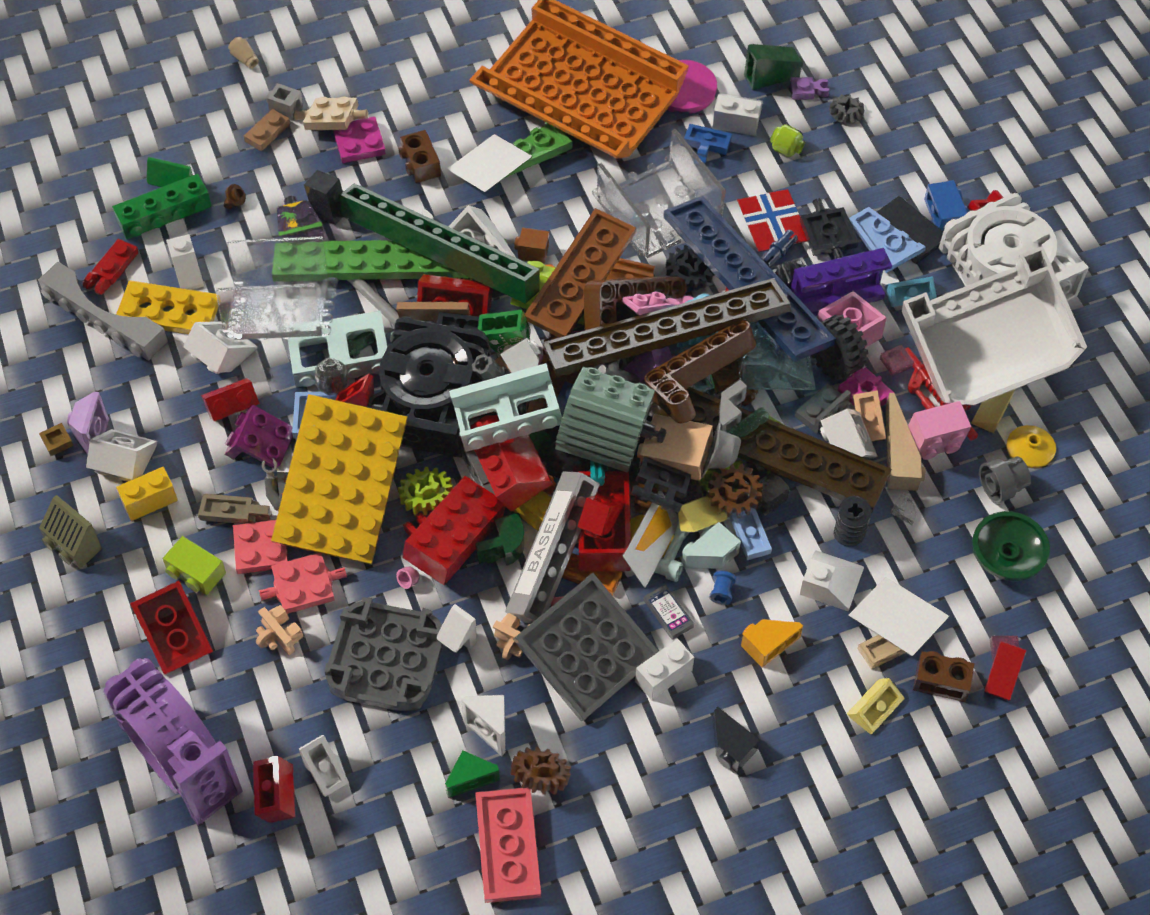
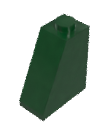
M749 44L747 47L744 76L752 90L785 82L793 77H800L803 59L801 55L797 54L794 47Z

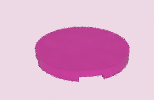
M679 60L689 65V69L677 98L667 110L671 112L674 110L689 111V113L699 112L707 108L715 99L717 91L716 77L708 67L691 60Z

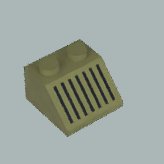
M59 496L53 497L39 527L43 535L41 540L51 551L56 549L59 552L60 558L67 565L72 563L78 569H81L102 550V547L92 524Z

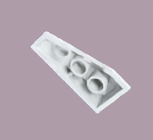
M468 205L449 225L454 230L515 257L496 226L482 209Z

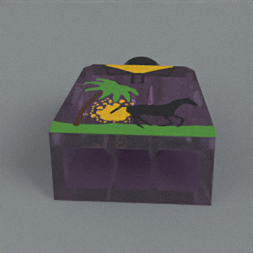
M295 196L286 197L284 205L277 208L280 242L325 240L322 223L310 202L307 200L298 202Z

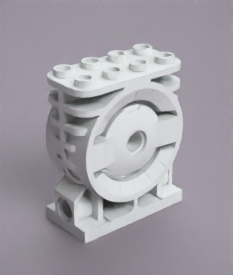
M1009 193L1002 199L990 202L976 211H970L959 219H952L945 225L939 249L942 253H948L947 259L951 263L956 262L955 268L960 271L961 278L966 286L1015 267L1019 255L1043 246L1066 300L1068 301L1078 296L1089 267L1084 261L1076 264L1069 255L1057 252V240L1052 228L1044 219L1031 212L1027 203H1021L1022 198L1018 193ZM985 236L984 244L980 246L981 237Z

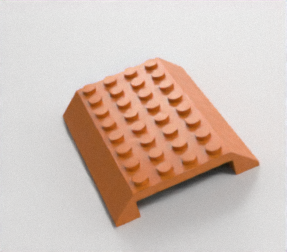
M538 0L531 8V22L490 69L481 66L469 80L470 83L617 159L630 157L677 98L689 65L557 0Z

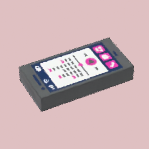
M666 584L644 596V602L672 640L694 628L693 621Z

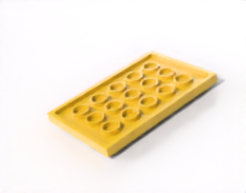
M308 394L271 542L372 565L406 427L407 416Z

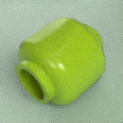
M788 124L781 127L778 126L770 139L772 148L786 157H792L795 153L799 154L805 145V142L802 141L803 133Z

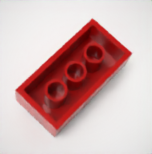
M590 471L580 472L591 478ZM605 471V483L602 486L599 485L596 495H607L625 502V505L609 534L599 535V538H594L584 534L585 530L581 529L579 534V571H631V567L623 557L631 542L629 471L628 473L624 471Z
M464 476L405 541L402 558L442 585H445L476 550L475 543L484 541L495 528L494 519L503 517L505 505L496 498L495 494L467 476Z

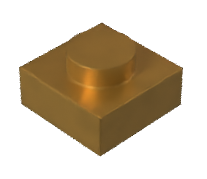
M62 423L39 433L50 456L74 446Z

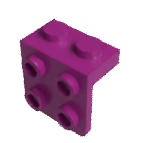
M252 405L245 413L240 412L234 423L237 426L236 430L231 432L226 440L225 445L228 448L224 455L234 459L243 451L261 462L265 461V464L274 468V459L278 468L292 439L293 427L255 405Z

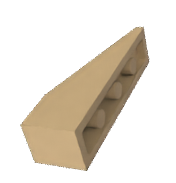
M889 393L886 403L887 467L891 468L892 471L888 479V489L918 491L920 482L925 480L926 470L925 467L921 466L920 453L894 393Z

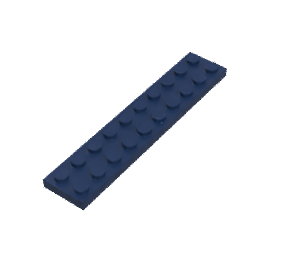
M703 196L664 210L663 218L728 290L772 278L775 279L789 300L791 311L779 316L761 319L757 322L794 362L835 345L836 338Z

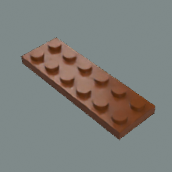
M595 208L526 311L527 321L559 338L570 335L584 314V287L586 283L591 280H606L636 234V227Z

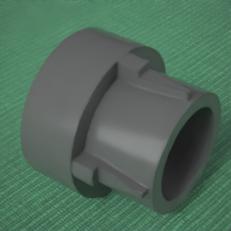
M1018 456L1005 461L997 458L981 464L979 469L982 487L989 499L996 504L1014 498L1017 492L1029 487L1031 484L1030 471L1024 460Z

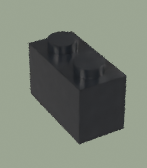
M316 170L304 184L314 217L336 225L343 218L341 217L339 196L343 192L340 179Z

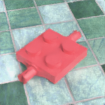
M322 553L272 565L274 587L259 590L261 601L277 596L287 614L335 601L332 581L347 578L345 567L329 571L324 563Z

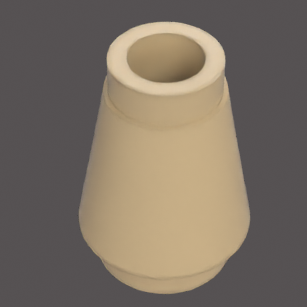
M236 37L230 42L228 48L232 56L250 69L258 64L259 59L246 39Z

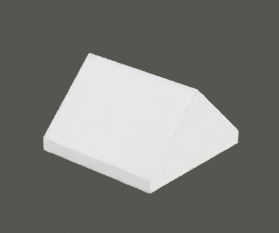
M504 695L465 696L462 698L463 722L499 755H504Z

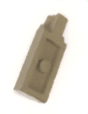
M203 494L198 518L202 521L247 524L255 523L256 521H270L272 512L270 506L260 505L259 502L253 501V498Z

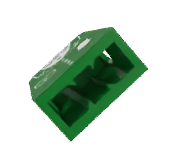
M523 310L479 316L478 330L485 333L489 339L490 348L496 353L501 354L526 338L530 341L531 330Z

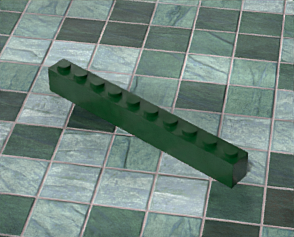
M355 183L339 194L341 217L525 304L540 292L539 268Z

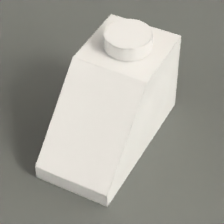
M190 235L166 240L180 288L193 290L204 287Z

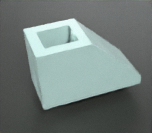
M718 522L713 527H707L696 542H690L685 546L682 551L683 566L685 568L721 569L739 553L741 541Z

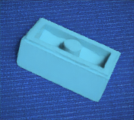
M933 276L884 285L891 307L901 306L903 301L927 292L929 300L937 298Z

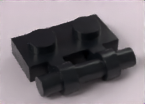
M644 456L635 480L644 484V488L634 485L631 495L639 497V501L645 503L649 501L661 506L662 510L667 512L672 510L679 513L682 503L674 501V496L683 500L692 475ZM654 488L666 493L665 497L652 492V489Z

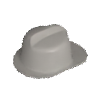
M720 423L717 425L701 479L708 468H727L735 462L741 444L740 438L720 430Z

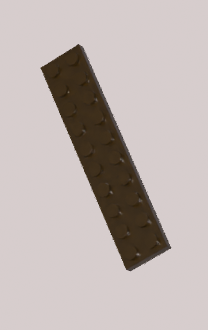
M772 278L543 342V346L556 377L580 371L583 367L594 368L595 366L616 362L619 359L633 355L636 356L676 343L687 342L697 337L708 336L732 324L735 326L741 320L754 323L761 319L779 316L790 312L791 304L775 279Z
M692 387L686 388L685 390L689 393L696 412L695 417L691 421L712 425L714 440L719 422L721 399ZM652 401L647 418L648 421H652L654 414L670 417L660 406ZM736 406L742 412L740 426L731 431L730 434L739 437L741 440L737 458L842 501L850 496L861 497L869 503L873 513L892 471L891 468Z

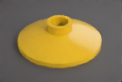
M1024 425L1014 429L1009 434L1006 442L1010 457L1018 456L1022 458L1028 468L1046 466L1053 460L1056 453V444L1052 436L1037 426Z

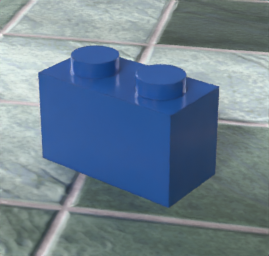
M954 180L928 184L924 197L933 223L944 231L945 225L950 220H956L965 216L969 212L968 207L964 206L961 190L957 189Z

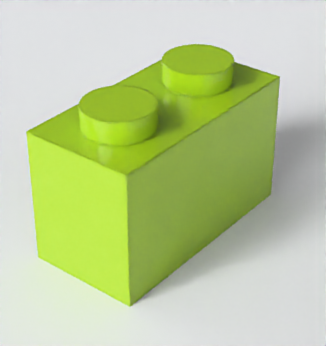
M184 536L162 558L166 567L165 571L170 577L175 580L180 578L192 591H200L206 596L226 574L222 560Z

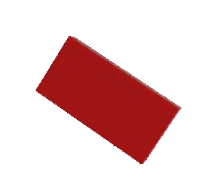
M1000 641L986 682L985 693L1010 701L1026 653L1025 649Z

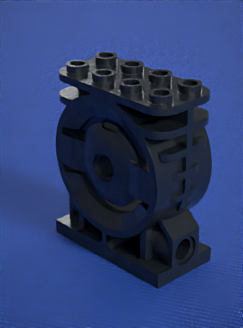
M406 316L398 318L394 324L395 331L390 336L391 344L387 345L380 363L381 391L370 397L367 408L407 416L401 443L402 447L462 458L463 442L460 437L458 420L449 391L482 382L473 372L472 364L479 355L485 354L490 357L489 339L483 331L478 329L468 330L456 325L446 326L433 321H418ZM452 358H456L458 364H454ZM396 379L401 380L402 386L406 390V392H404L400 388Z

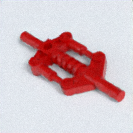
M909 347L905 348L902 354L914 368L908 384V391L911 394H917L926 410L935 408L928 397L926 398L920 390L921 386L925 384V387L929 389V392L940 403V406L946 405L947 403L941 400L934 388L925 365L920 362ZM962 405L965 412L971 408V405ZM972 426L967 434L970 441L978 437Z

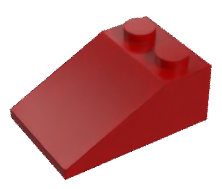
M176 581L130 603L164 675L213 652L180 581Z

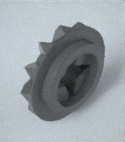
M842 94L839 98L834 97L829 108L830 114L835 120L847 124L859 121L865 111L864 103L859 101V97L852 98L851 94L848 97ZM845 106H850L849 110L845 112Z

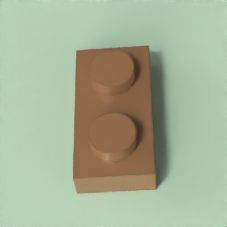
M272 109L244 135V140L262 152L290 125V120L288 117Z

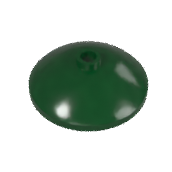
M1002 511L990 514L977 525L972 537L973 553L979 564L990 574L1004 580L1021 581L1032 578L1045 567L1050 555V543L1042 527L1030 517L1017 512ZM1004 552L1009 553L1011 556L1005 555Z

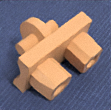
M279 605L270 611L265 607L259 610L258 613L262 617L261 623L267 630L262 626L257 628L256 632L259 636L256 639V644L260 648L269 646L271 650H274L278 646L275 642L276 640L288 656L295 652L294 644L303 637V633L296 623L291 624L285 629L280 626L289 620V616L283 607Z
M510 613L501 622L496 620L493 625V629H495L494 637L500 639L497 647L503 649L502 657L506 660L512 655L520 658L523 654V651L513 640L521 633L517 631L520 619Z

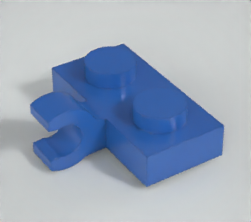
M689 124L683 145L699 148L696 163L705 165L709 151L727 154L732 133Z

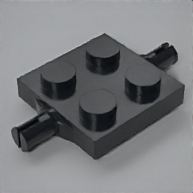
M816 198L812 202L816 211L800 215V223L813 256L833 253L834 258L838 259L844 257L843 250L857 248L858 240L844 207L828 209L824 207L821 198H818V200Z

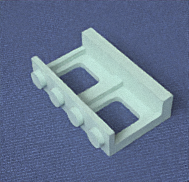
M381 311L286 327L296 387H308L316 383H324L322 381L335 382L340 379L358 378L369 373L380 374V363L387 348ZM375 334L378 348L376 355L357 359L350 358L347 344L348 338ZM327 342L330 362L318 366L303 367L299 347ZM316 368H318V369H317L316 376L320 379L319 382H317V381H316V378H315V369H316Z
M546 363L449 391L458 420L460 437L466 452L561 425L562 416ZM538 398L546 399L548 408L519 416L517 409L519 404ZM493 411L498 413L499 422L470 429V418Z

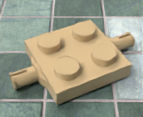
M320 97L315 98L309 110H295L294 117L295 120H304L305 130H347L353 120L367 119L368 110H357L359 106L357 98Z

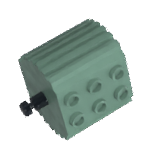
M583 367L569 395L559 427L555 449L628 473L641 437L651 440L654 436L657 437V442L663 443L665 439L666 429L661 428L659 431H656L655 425L646 423L656 390L650 389L645 384L625 381L620 376H610L601 373L596 368Z

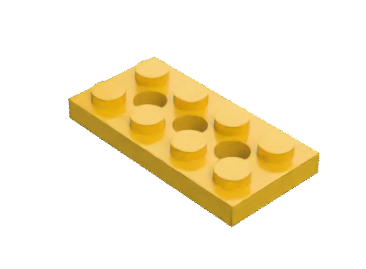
M129 280L116 315L147 317L163 327L164 331L189 334L195 322L214 321L221 298L220 294ZM145 302L151 303V305L146 308L140 307V305ZM166 306L174 307L168 312L162 311ZM191 309H194V310L197 311L196 313H194V314H192V315H186V314H185L188 310H191Z

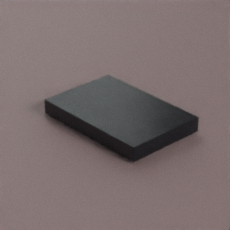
M901 196L896 197L877 211L878 214L890 221L892 226L899 231H904L909 235V238L916 243L920 242L926 247L925 252L910 259L913 263H919L939 248L943 231Z

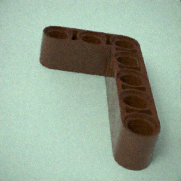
M681 277L591 280L584 287V331L616 322V302H622L623 297L659 292L664 294L666 299L681 298L686 293V282Z
M741 320L735 326L732 324L646 374L644 379L650 389L656 390L653 401L675 422L687 423L696 415L689 393L685 390L686 388L742 357L756 347V341L749 322Z

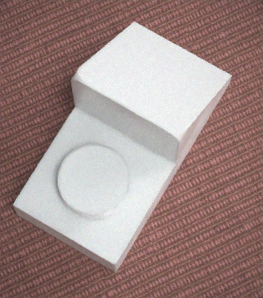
M454 604L437 634V640L453 652H457L463 645L471 650L477 643L475 618Z
M324 735L299 748L304 765L311 772L323 796L326 797L349 783Z

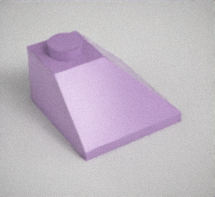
M93 392L75 402L73 411L68 414L67 424L87 454L90 439L105 433L109 421L100 393Z

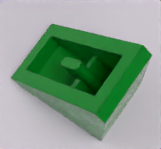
M462 750L445 783L448 798L500 781L498 765Z

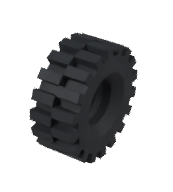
M834 315L821 322L836 338L835 345L811 355L812 359L816 358L817 367H822V372L825 375L829 373V377L832 379L836 377V380L845 378L862 369L868 360L865 357L868 355V349L864 347L867 345V342L861 337L864 335L863 332H858L856 329L858 325L855 322L851 324V319L848 317L844 318L843 315Z

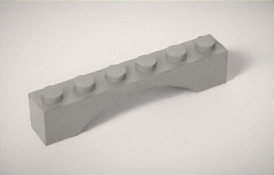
M58 261L38 279L42 288L41 293L46 299L50 301L53 299L65 311L75 313L82 322H89L99 333H106L115 343L128 347L137 357L142 356L149 361L168 342L164 328L149 318L119 316L94 305L82 293L76 273Z

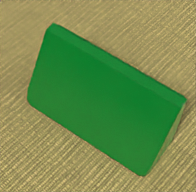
M152 157L147 159L146 179L149 185L164 187L193 176L190 166Z

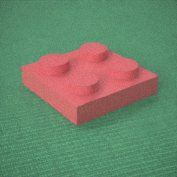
M276 520L233 525L237 574L272 570V565L288 561L287 546L271 542Z

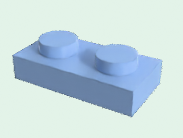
M751 507L750 515L745 514L743 511L740 518H737L736 513H732L730 520L738 539L741 541L740 544L746 559L750 560L771 554L772 548L756 510Z

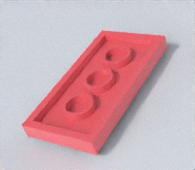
M517 788L476 792L485 903L541 898L531 789Z

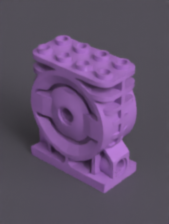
M140 658L133 661L128 669L119 675L111 677L106 682L104 695L120 728L127 733L129 739L167 787L175 794L179 793L192 819L197 825H200L243 792L227 748L221 741L215 742L189 703L162 673L155 669L154 664L149 658Z

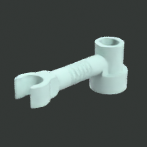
M679 522L664 558L660 559L654 571L674 582L678 581L683 568V563L674 559L683 540L689 533L681 531Z

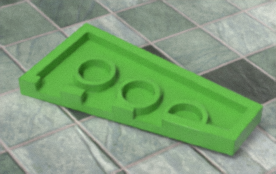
M545 122V125L540 129L536 127L531 130L530 136L524 140L520 138L514 142L515 147L532 157L504 178L573 149L572 141L562 130Z

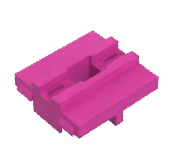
M866 367L849 376L846 381L839 385L837 390L841 394L846 390L850 391L849 402L854 405L853 395L864 393L861 391L862 389H865L867 392L878 390L880 406L886 404L889 393H894L881 381V376L876 377Z

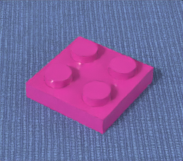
M375 116L352 121L347 130H333L342 164L386 155Z

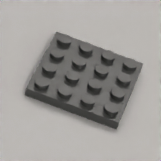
M594 573L513 639L581 722L636 675V668L659 652Z

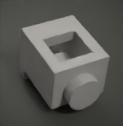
M277 83L274 89L269 91L266 101L269 110L274 109L282 115L289 117L291 121L295 119V110L300 111L303 107L301 91Z

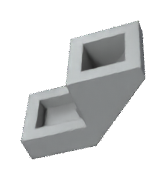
M741 380L721 394L718 423H720V430L727 433L740 426L742 412L736 406L745 400L747 386Z

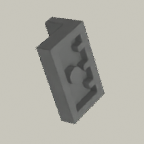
M827 383L796 411L795 417L817 434L821 431L820 428L823 427L820 420L850 407L851 392L846 390L841 394Z

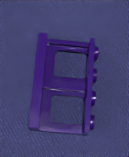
M879 248L796 268L794 270L791 291L815 317L818 316L819 310L852 291L868 303L881 301L885 297L880 284L884 270L892 269V263L885 249Z

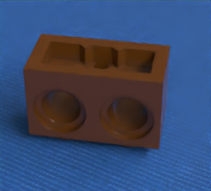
M426 129L400 137L399 155L402 160H406V171L409 176H413L415 183L441 176L440 160Z
M922 651L917 662L913 691L966 702L971 690L975 663L968 662L961 657L950 658L942 656L938 652ZM926 669H932L936 674H930ZM952 675H958L962 680H957Z

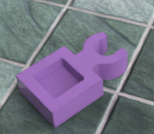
M813 77L791 78L792 100L814 99V95L827 97L829 95V88H827L828 80L820 79L817 82H813Z

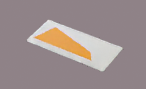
M658 491L657 494L664 496L662 491ZM654 503L651 504L623 555L644 588H646L679 522L676 512L662 510L661 506Z

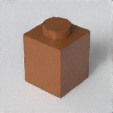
M522 227L521 234L516 236L514 250H518V259L539 261L545 264L549 249V231Z

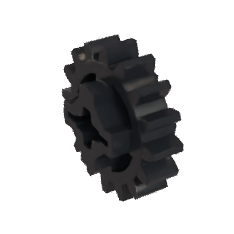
M684 245V250L678 247L675 248V254L669 253V259L666 260V276L683 278L686 282V291L689 290V287H693L697 291L699 285L706 288L707 282L712 283L713 276H715L692 249H689L687 245Z

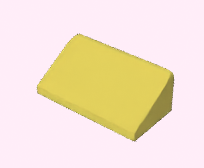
M1015 389L982 402L971 424L994 433L1012 399Z
M708 495L683 504L678 513L680 529L685 532H696L718 522L725 521L728 517L725 511L720 514L718 513V505L711 506L712 498H709Z
M890 678L879 679L849 710L847 715L869 734H873L905 697Z

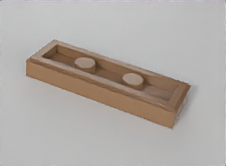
M397 302L396 308L399 318L406 316L424 322L433 321L437 323L439 312L471 316L467 302Z

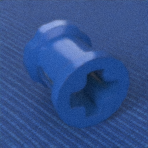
M716 571L713 576L715 581L714 588L709 598L714 603L721 605L730 604L732 601L731 589L732 585L736 582V576L727 571Z

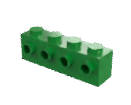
M199 174L112 206L116 220L126 240L212 207L209 193Z

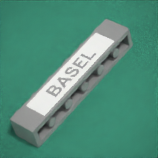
M580 472L562 473L505 612L518 617L524 623L531 624L549 609L581 531V528L577 526L586 498L595 496L600 485Z

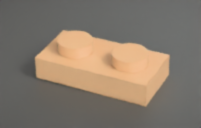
M878 390L854 394L855 410L859 411L871 442L886 440Z

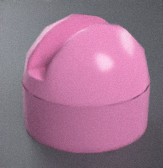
M411 566L398 570L397 581L399 585L405 589L414 586L419 581V572Z

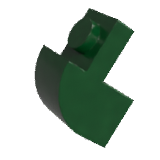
M519 513L494 519L497 538L475 543L479 564L485 562L493 563L504 557L506 566L521 557L525 542L524 527Z

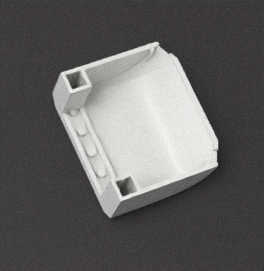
M1043 246L1019 255L1016 266L933 300H929L927 292L903 301L902 313L939 397L947 404L960 401L962 405H976L1068 369L1087 348Z

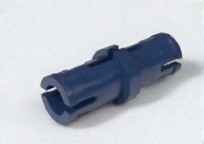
M787 230L778 241H774L770 245V249L761 257L770 268L779 258H783L787 254V250L798 240L797 235L790 238L794 234L792 230Z

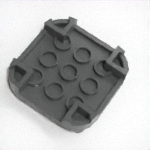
M362 598V601L352 604L347 609L344 607L340 614L341 622L329 661L325 663V675L330 692L346 701L397 711L419 710L431 692L443 643L437 640V634L442 627L440 621L433 615L431 610L423 608L422 612L373 603L372 598Z

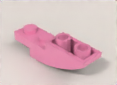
M652 292V294H635L634 296L623 297L622 302L636 314L643 315L693 300L694 297L684 296L683 298L666 299L664 294Z

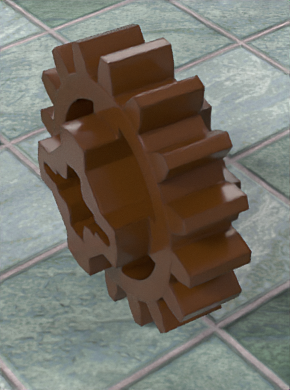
M732 464L728 470L720 468V474L713 473V480H709L708 488H710L708 490V497L712 498L711 506L718 505L719 514L725 510L727 511V517L730 518L732 513H736L737 518H740L741 512L744 511L745 514L750 515V507L753 509L758 508L757 501L762 500V493L760 492L763 489V484L758 483L759 475L752 476V468L744 471L743 464H740L738 469H735Z
M527 747L525 752L519 750L517 756L513 757L511 775L515 776V782H522L523 789L528 787L532 793L540 790L543 795H546L547 791L556 794L557 789L563 791L565 785H568L571 767L566 766V759H559L560 754H553L550 752V749H546L543 752L539 747H536L535 751Z

